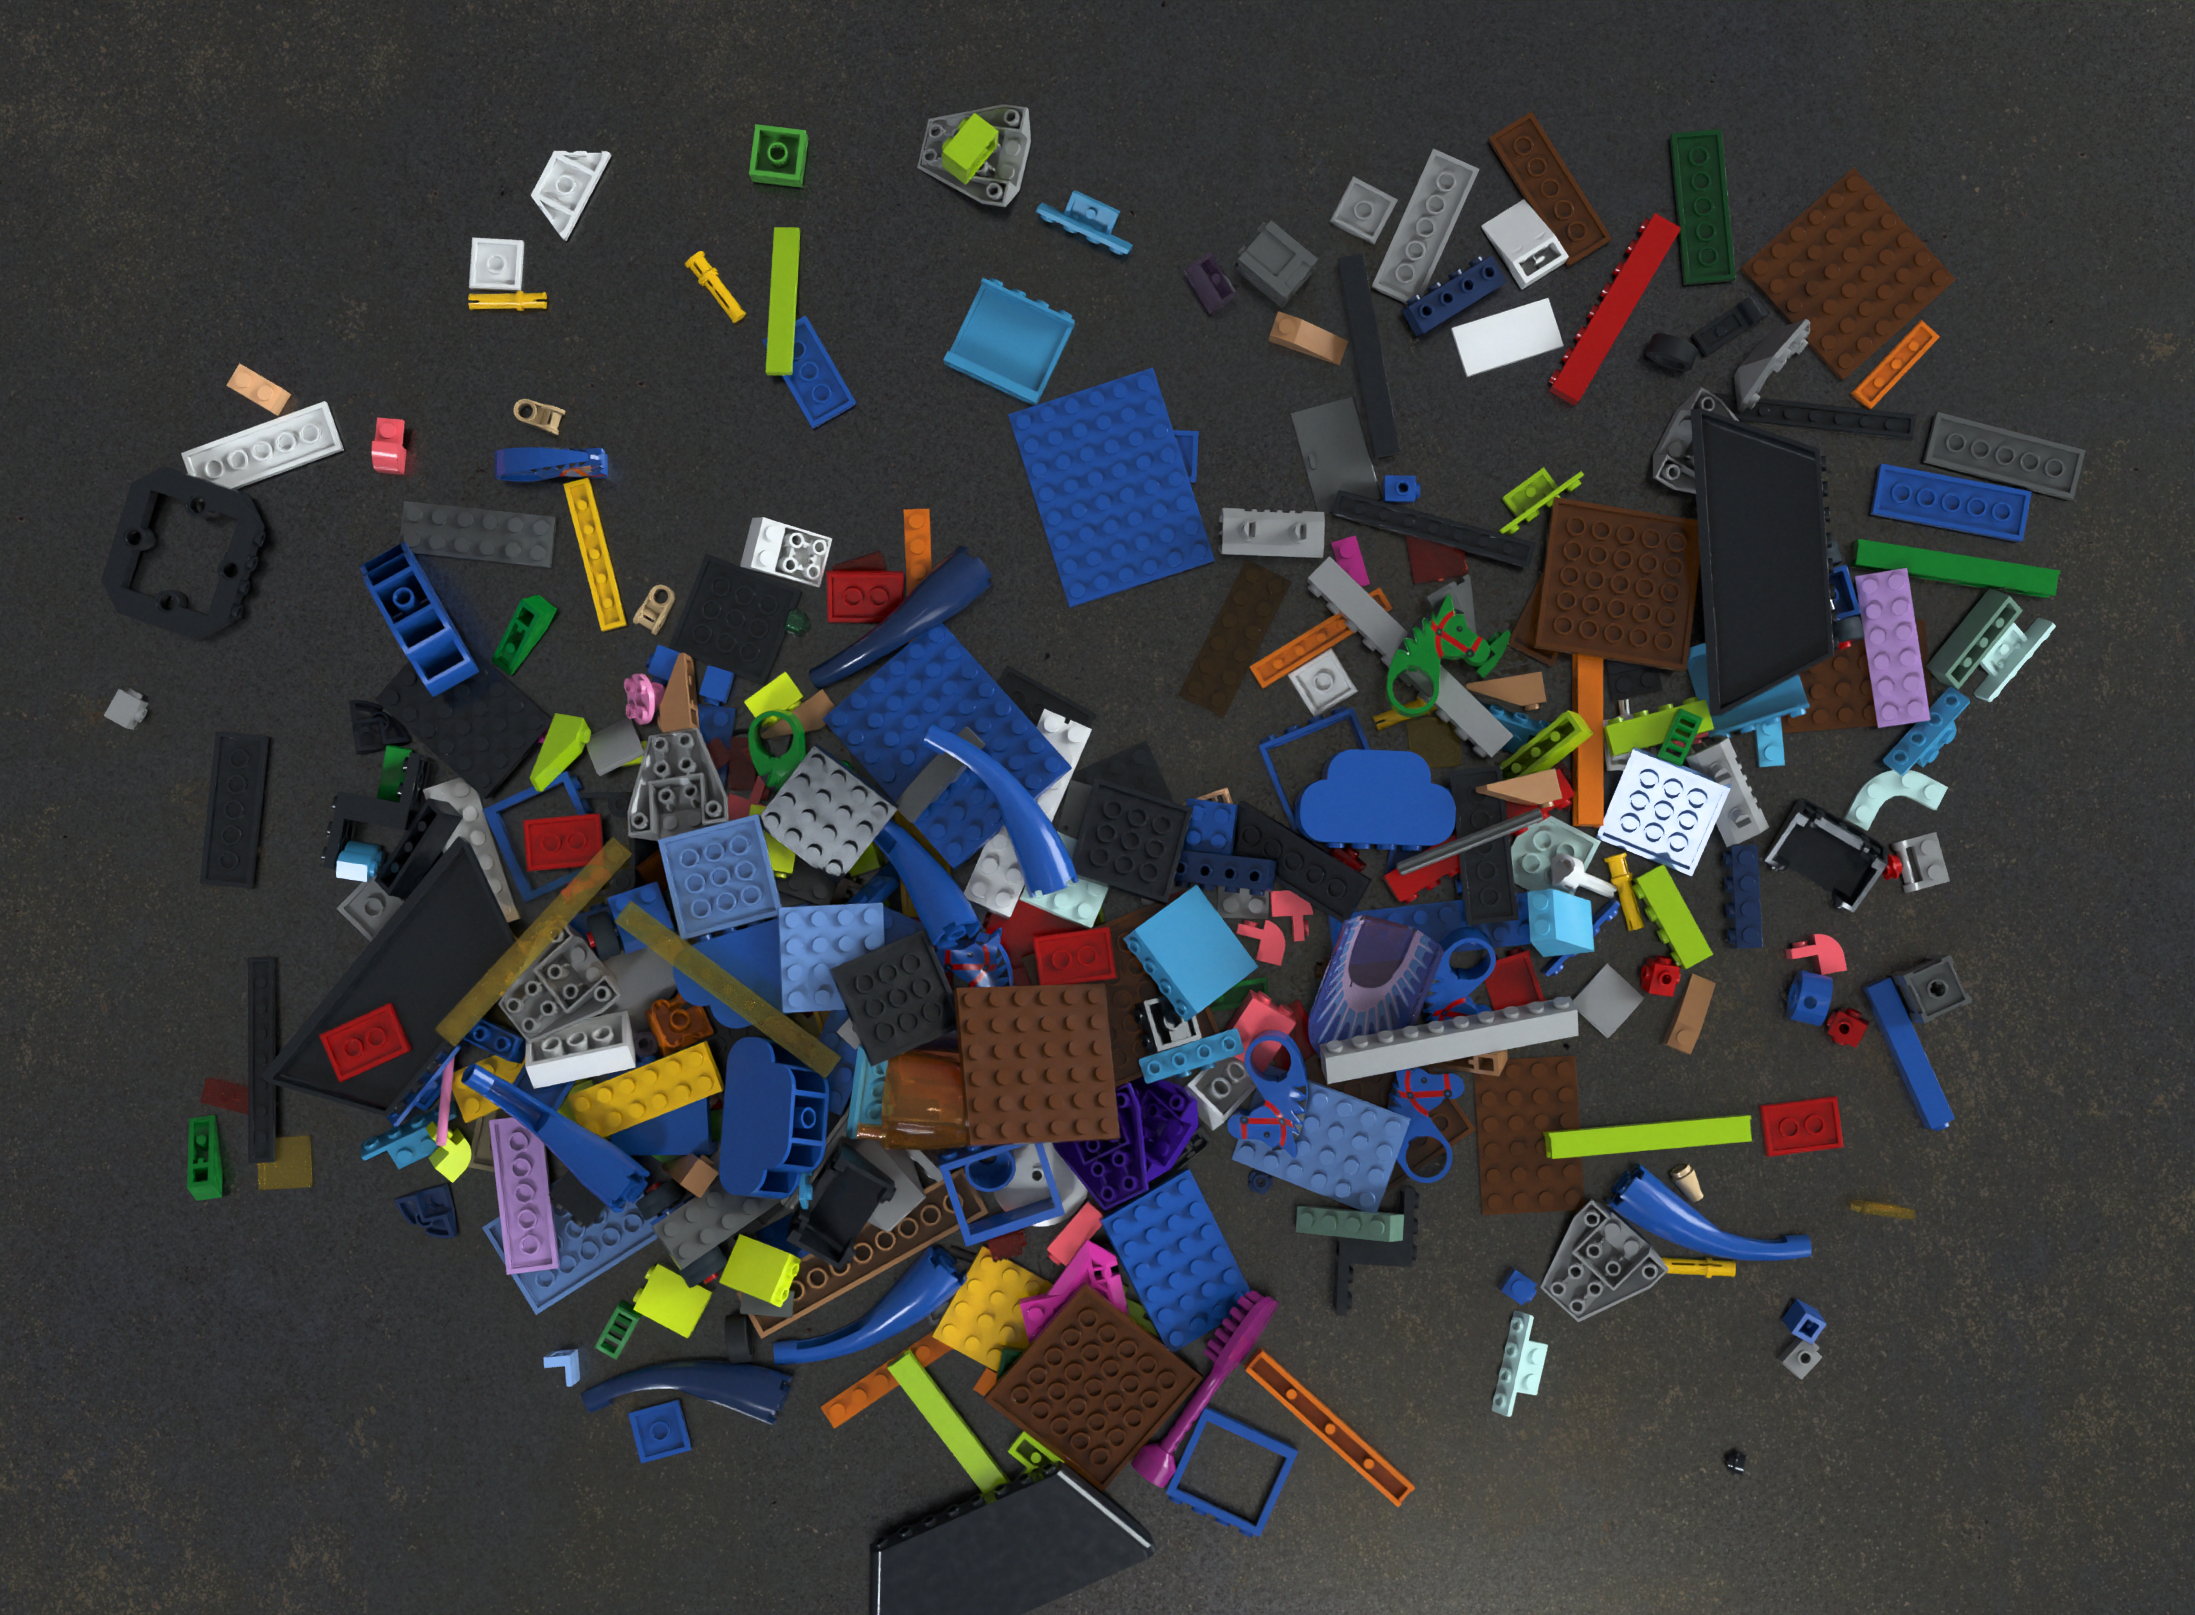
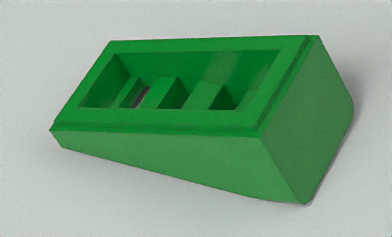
M1677 709L1657 757L1681 767L1703 718L1686 710ZM1680 719L1693 723L1692 728L1679 723ZM1676 728L1689 733L1688 737L1675 733ZM1671 738L1685 743L1684 747L1671 743ZM1668 747L1681 754L1677 757L1665 751Z
M621 1300L594 1348L617 1360L642 1314L633 1310L634 1305ZM615 1320H617V1321L621 1322L622 1324L628 1326V1327H629L628 1330H627L626 1328L620 1326L619 1324L615 1323ZM610 1329L624 1336L623 1339L609 1332ZM605 1338L619 1345L618 1348L605 1342Z

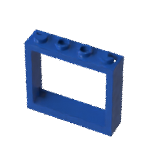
M1345 705L1332 710L1333 716L1325 719L1322 715L1308 720L1309 725L1300 728L1299 724L1284 730L1286 734L1276 738L1275 734L1261 739L1262 744L1257 747L1292 831L1298 829L1295 823V816L1268 751L1346 719L1349 722L1359 749L1371 750L1353 707L1347 709Z
M565 771L558 775L542 791L544 792L564 783L577 814L585 815L592 812L588 799L582 798L579 792L582 786L576 774L572 775L571 772ZM534 786L482 809L525 903H531L565 887L566 884L574 880H581L598 869H604L613 865L610 860L613 858L611 849L608 844H605V865L585 866L534 890L499 813L542 793L536 791Z
M1043 1143L1035 1144L1051 1197L970 1224L966 1222L949 1170L1028 1144L967 1147L966 1145L957 1149L949 1148L948 1152L937 1155L938 1164L966 1247L1065 1215Z
M1205 1406L1194 1424L1176 1464V1472L1169 1480L1165 1493L1169 1495L1168 1499L1179 1505L1185 1502L1192 1506L1191 1510L1205 1516L1206 1513H1209L1216 1517V1522L1229 1527L1232 1524L1239 1527L1238 1531L1245 1536L1252 1538L1253 1535L1260 1537L1295 1461L1298 1449ZM1207 1421L1286 1457L1256 1524L1177 1488Z

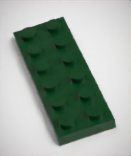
M1722 129L1671 133L1670 146L1678 226L1681 228L1679 231L1683 285L1734 281L1736 274Z

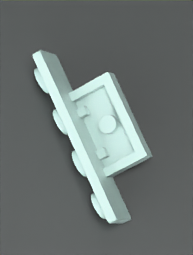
M2037 618L2029 629L2023 633L2013 622L1981 661L1980 665L1989 675L1975 690L1974 695L1988 702L1996 698L2010 679L2017 674L2022 665L2032 657L2040 644L2049 637L2056 625L2051 621Z
M1516 1310L1511 1320L1492 1405V1411L1508 1417L1512 1415L1517 1392L1537 1395L1548 1347L1547 1344L1529 1340L1534 1317Z

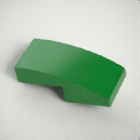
M1506 630L1503 634L1497 631L1487 640L1490 643L1489 647L1492 657H1488L1483 665L1477 666L1478 670L1474 674L1480 681L1495 667L1502 657L1510 639L1511 633L1509 630Z
M386 745L377 799L400 802L397 794L401 782L404 783L405 778L403 763L405 758L409 757V753H412V749Z

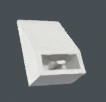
M1525 199L1481 226L1521 290L1563 265L1569 257L1554 233Z
M764 517L752 518L740 567L820 588L832 538Z

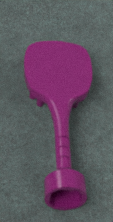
M1252 1290L1251 1292L1248 1291L1244 1297L1241 1296L1238 1299L1237 1303L1242 1310L1240 1311L1236 1307L1230 1310L1229 1313L1233 1316L1230 1320L1226 1317L1223 1320L1222 1324L1225 1326V1329L1218 1328L1214 1334L1218 1338L1215 1340L1212 1338L1207 1344L1208 1347L1203 1352L1214 1362L1212 1372L1183 1410L1182 1416H1179L1175 1422L1176 1424L1171 1427L1167 1437H1164L1160 1444L1142 1446L1132 1460V1467L1152 1484L1164 1488L1176 1472L1173 1452L1177 1448L1178 1442H1181L1185 1432H1188L1191 1428L1193 1421H1196L1219 1386L1241 1364L1265 1330L1279 1305L1271 1296L1263 1297L1258 1292Z

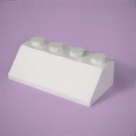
M628 1011L589 1018L532 1044L526 1041L525 1068L533 1088L536 1089L636 1068L635 1045Z

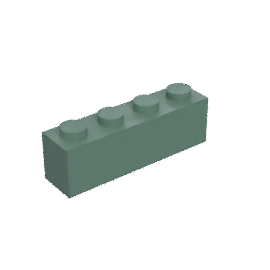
M1989 588L1927 664L1926 668L1939 682L1959 690L2023 610L2009 595Z
M1315 1205L1297 1206L1296 1232L1384 1242L1403 1241L1404 1214Z

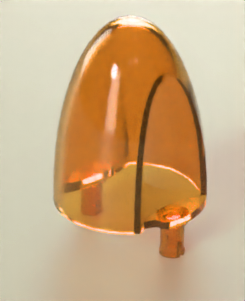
M909 1050L888 1059L882 1099V1124L859 1122L857 1126V1139L878 1140L882 1143L883 1148L888 1150H930L967 1145L960 1061L916 1050Z

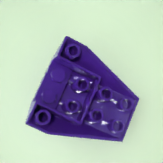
M1144 1076L1128 1083H1131L1141 1107L1149 1182L1173 1167L1198 1128L1197 1100L1182 1086L1162 1079L1147 1084Z
M1131 1083L1115 1089L1119 1139L1052 1143L1054 1149L1103 1210H1108L1149 1190L1141 1107Z

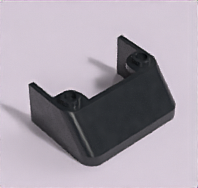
M633 792L582 793V798L588 800H608V808L611 814L619 818H628L627 811ZM629 837L630 869H619L613 872L609 879V890L583 891V895L590 897L615 896L646 885L635 867L659 849L658 841Z

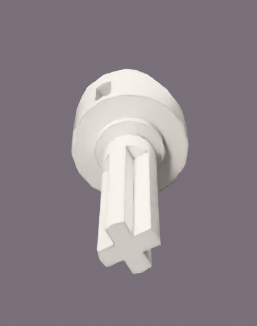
M1564 853L1557 854L1551 860L1552 886L1567 892L1573 891L1580 886L1608 898L1614 897L1617 887L1584 872V865L1581 860Z

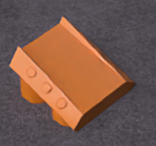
M680 993L668 1001L664 999L657 1000L652 1004L651 1009L644 1011L646 1022L652 1031L660 1054L663 1056H667L714 1034L703 1006L693 1005L687 1010L679 1009L688 1003Z

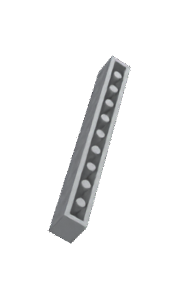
M1329 556L1308 577L1307 582L1310 584L1308 589L1316 597L1322 596L1328 602L1326 606L1333 614L1337 616L1340 613L1346 619L1344 624L1353 633L1358 631L1364 637L1363 643L1372 651L1378 650L1383 655L1381 660L1390 667L1398 647L1409 633ZM1440 664L1439 695L1434 704L1438 709L1436 714L1445 723L1450 721L1456 727L1454 731L1464 741L1469 739L1475 745L1473 750L1482 759L1487 757L1491 760L1513 735ZM1407 670L1399 676L1407 686L1413 685L1419 691L1417 695L1424 703L1427 704L1431 700V684L1424 675L1419 673V670H1416V672H1408Z
M1570 996L1557 997L1553 1000L1531 1002L1530 1004L1516 1007L1509 1006L1491 1012L1483 1011L1475 1015L1458 1016L1444 1021H1432L1418 1026H1406L1402 1029L1381 1031L1366 1036L1359 1035L1340 1041L1333 1040L1325 1044H1319L1322 1072L1327 1083L1331 1084L1579 1036L1578 1010Z

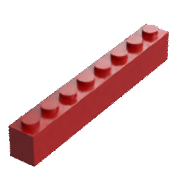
M1654 213L1651 219L1647 217L1644 219L1638 229L1642 233L1638 241L1633 239L1625 251L1629 254L1625 263L1621 260L1613 272L1616 278L1612 284L1607 282L1600 296L1604 297L1599 306L1594 304L1587 316L1591 319L1587 327L1582 325L1574 338L1578 340L1574 349L1569 347L1562 358V361L1565 362L1561 371L1556 368L1549 380L1552 383L1549 389L1550 392L1574 406L1579 402L1681 229L1679 226Z
M1560 769L1556 770L1562 799L1554 800V806L1540 809L1543 820L1550 817L1548 811L1555 807L1558 810L1565 808L1572 803L1570 798L1576 795ZM1505 801L1507 819L1538 808V805L1525 806ZM1528 827L1512 832L1509 835L1514 834L1517 837L1527 831ZM1452 833L1444 842L1433 845L1423 852L1456 840V833ZM1458 854L1403 876L1395 868L1382 876L1397 902L1400 903L1404 900L1408 904L1419 897L1417 892L1426 887L1429 891L1441 883L1439 878L1446 874L1452 877L1459 873Z

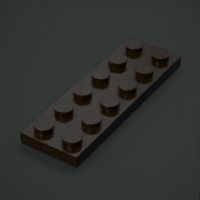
M1246 559L1178 696L1224 718L1292 581Z

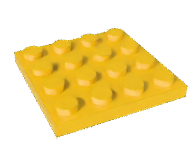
M981 1245L966 1272L967 1281L953 1295L931 1336L997 1372L1002 1345L1026 1349L1029 1345L1020 1299L1048 1293L1053 1283Z

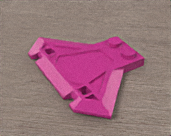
M1086 1239L1048 1293L1020 1299L1029 1344L1084 1281L1129 1316L1120 1273H1112L1110 1268L1118 1265L1116 1255ZM1101 1270V1275L1095 1276L1094 1271Z

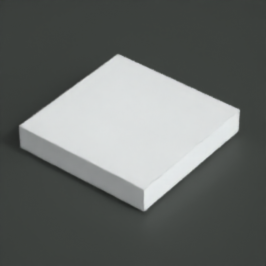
M472 237L469 288L473 290L521 291L524 241Z
M1332 648L1288 674L1289 679L1313 717L1321 715L1358 692Z

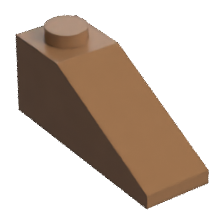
M1279 311L1268 340L1339 366L1348 344L1347 340Z
M685 653L678 654L659 707L658 726L663 733L699 728L700 730L694 661L692 657Z
M1542 672L1468 683L1463 686L1471 694L1517 708L1525 707V711L1541 709L1540 704L1547 702Z
M822 689L791 713L799 718L805 734L823 731L825 728L830 731L831 729L822 718L836 706ZM781 719L762 733L761 736L764 740L768 741L790 737L793 735V731L788 722Z
M1555 768L1475 787L1477 793L1525 806L1538 805L1539 809L1554 806V800L1562 799Z
M1691 973L1662 1044L1691 1055L1701 1032L1716 983Z
M1501 1050L1430 1065L1435 1068L1499 1076L1508 1060L1507 1050Z
M691 1153L666 1162L661 1166L680 1185L699 1198L702 1197L719 1173L712 1167L715 1163L703 1154L699 1158Z

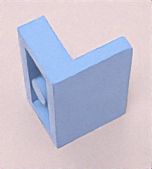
M578 1349L552 1351L543 1357L544 1368L565 1366L567 1387L575 1385L580 1380Z

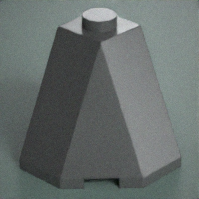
M1468 574L1461 577L1459 581H1453L1430 594L1421 602L1429 615L1433 611L1440 609L1446 596L1450 594L1453 608L1464 612L1463 617L1466 620L1467 627L1477 635L1471 578Z

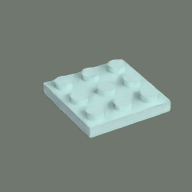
M1550 815V817L1542 822L1528 826L1527 831L1515 837L1510 847L1514 883L1529 892L1555 889L1574 895L1576 889L1567 892L1552 886L1551 860L1560 853L1570 855L1582 861L1585 872L1601 841Z
M1057 831L1072 859L1077 840ZM1070 879L1066 881L1067 888L1047 895H1042L1041 890L1035 891L1036 896L1033 898L1029 897L1026 886L1024 887L1019 900L1086 929H1092L1108 891V887L1079 879L1077 883H1073Z

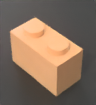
M241 364L238 365L227 383V386L277 416L291 395L281 387Z

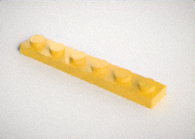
M584 478L565 483L563 485L601 631L605 632L628 626L590 479Z

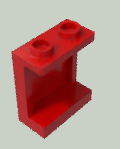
M1517 947L1507 951L1508 956L1499 959L1498 955H1495L1496 964L1494 970L1483 981L1493 1011L1509 1006L1516 1007L1527 1005L1531 1002L1547 1001L1543 997L1530 958V950L1523 951L1522 947Z

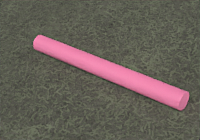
M455 1056L445 1067L442 1075L436 1145L446 1146Z

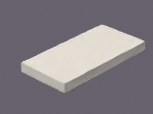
M1548 298L1451 329L1466 378L1564 346Z

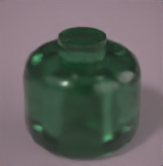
M795 608L790 609L783 625L785 632L799 636L803 630L807 631L810 622L807 621L806 612Z

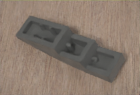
M965 727L957 735L979 749L985 746V743L969 727ZM946 752L943 755L938 754L895 802L899 805L897 810L910 823L916 822L928 805L936 802L948 785L954 783L968 766Z

